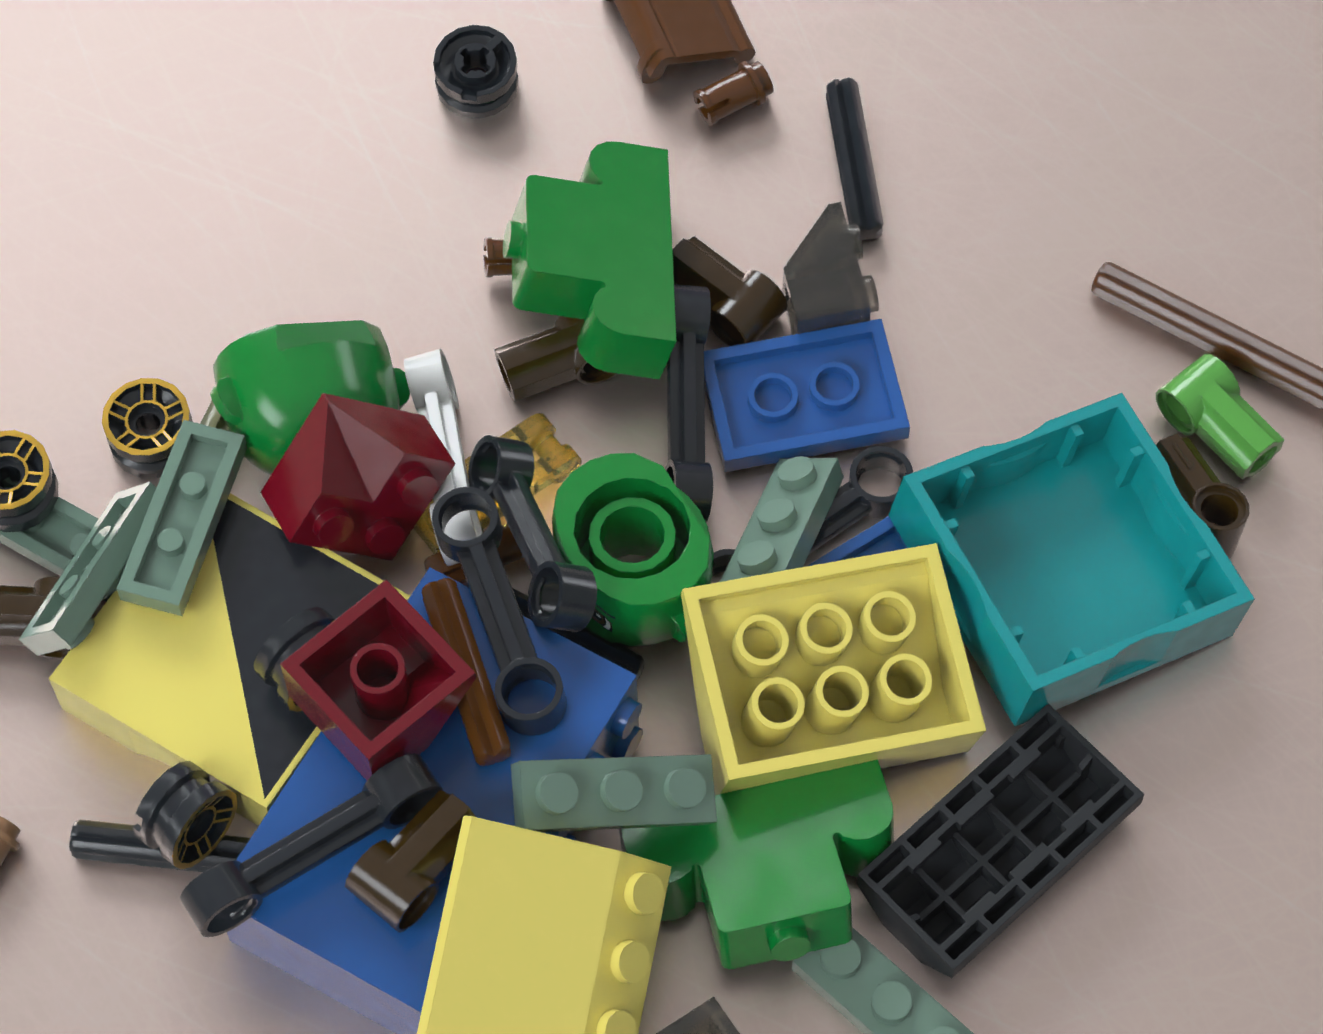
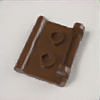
M606 0L615 1L639 53L640 59L637 65V72L642 83L650 84L656 82L662 77L667 66L671 64L733 58L734 62L739 64L743 61L748 62L755 56V49L731 0Z

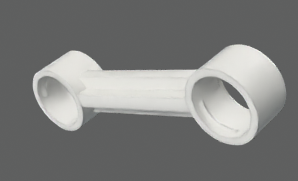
M442 349L404 359L405 375L417 413L426 417L456 463L433 498L434 503L430 504L431 521L433 509L444 494L456 488L470 487L455 412L459 408L457 392ZM467 510L456 514L447 523L444 533L450 538L460 541L477 538L483 534L477 511ZM439 546L440 552L447 566L459 563L448 558L442 552Z

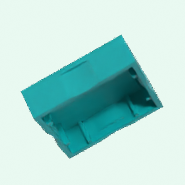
M1123 393L1046 421L1039 428L1016 440L991 446H981L903 476L888 515L907 548L937 543L962 640L1014 727L1028 722L1047 704H1050L1057 710L1233 636L1255 600L1208 525L1199 518L1182 497L1173 480L1168 463Z

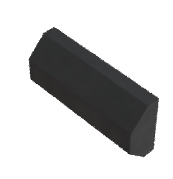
M1047 704L865 867L857 876V885L883 926L922 964L953 978L1142 803L1144 793L1050 704Z

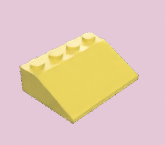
M937 543L689 587L681 591L701 739L705 755L711 754L715 795L877 759L880 768H886L968 752L986 732Z
M463 816L417 1034H638L672 866L615 849L473 816Z

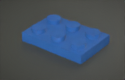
M882 319L704 351V388L724 472L777 463L779 459L800 456L810 457L909 438L910 424Z

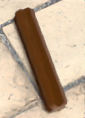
M451 578L429 582L422 588L421 593L431 627L476 673L475 681L457 705L475 760L480 766H490L503 762L511 755L510 742L457 583Z

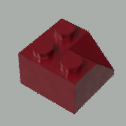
M322 393L260 493L289 542L392 561L456 463L424 415Z
M387 579L280 663L289 697L366 780L381 767L401 756L413 753L420 755L425 751L476 679V673Z

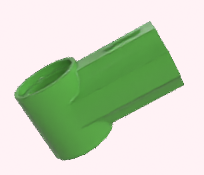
M1211 354L1201 356L1156 392L1158 408L1170 425L1184 435L1196 433L1242 480L1256 475L1267 466L1270 460L1282 448L1284 438L1240 396L1238 381L1225 363Z

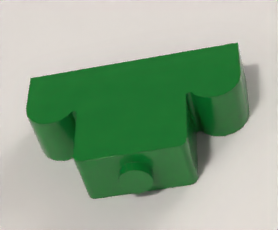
M606 141L596 145L590 152L579 182L539 175H530L526 178L512 221H508L503 239V257L512 259V303L515 308L523 311L585 319L578 335L577 346L584 360L596 369L610 373L660 380L676 344L668 150L624 142Z
M878 759L715 795L717 822L712 824L619 829L623 852L672 866L661 921H672L684 917L695 908L697 902L704 903L720 963L726 969H736L771 960L791 961L804 956L807 952L850 942L853 937L851 895L844 874L857 877L865 867L894 842L893 804Z

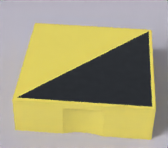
M230 493L183 616L122 601L116 590L93 619L94 626L91 632L78 646L70 649L49 677V681L64 711L137 754L159 760L171 767L179 762H193L209 774L210 782L219 781L236 793L238 802L236 813L259 826L321 730L303 711L289 710L278 697V687L265 684L256 674L254 662L258 652L277 628L294 615L305 609L321 607L336 620L384 580L329 549L289 542L275 518ZM394 587L408 601L410 595Z

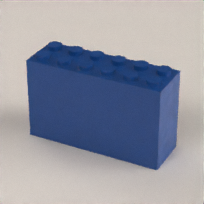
M429 567L409 597L408 602L431 626L423 602L422 588L429 582L450 577ZM455 581L495 697V683L500 670L469 587ZM524 616L523 618L538 658L551 663L561 676L567 699V707L560 723L547 733L527 736L510 729L502 719L510 742L511 755L503 762L490 766H480L475 760L457 706L430 746L420 754L443 788V791L448 794L453 793L470 807L477 818L515 826L511 764L530 760L632 757L643 735V729L639 727V715L642 710V704L638 702L637 675L547 628L536 626L532 620ZM527 680L512 689L508 697V705L519 713H536L551 703L556 689L551 684L542 680ZM322 731L236 861L244 862L362 792L367 780ZM405 826L397 829L382 827L263 898L259 909L244 923L228 931L227 935L229 940L393 1033L417 1034L451 871L439 883V891L423 916L412 927L398 933L345 888L346 879L360 857L381 840H387L390 843ZM574 831L542 832L577 841V837L572 835Z

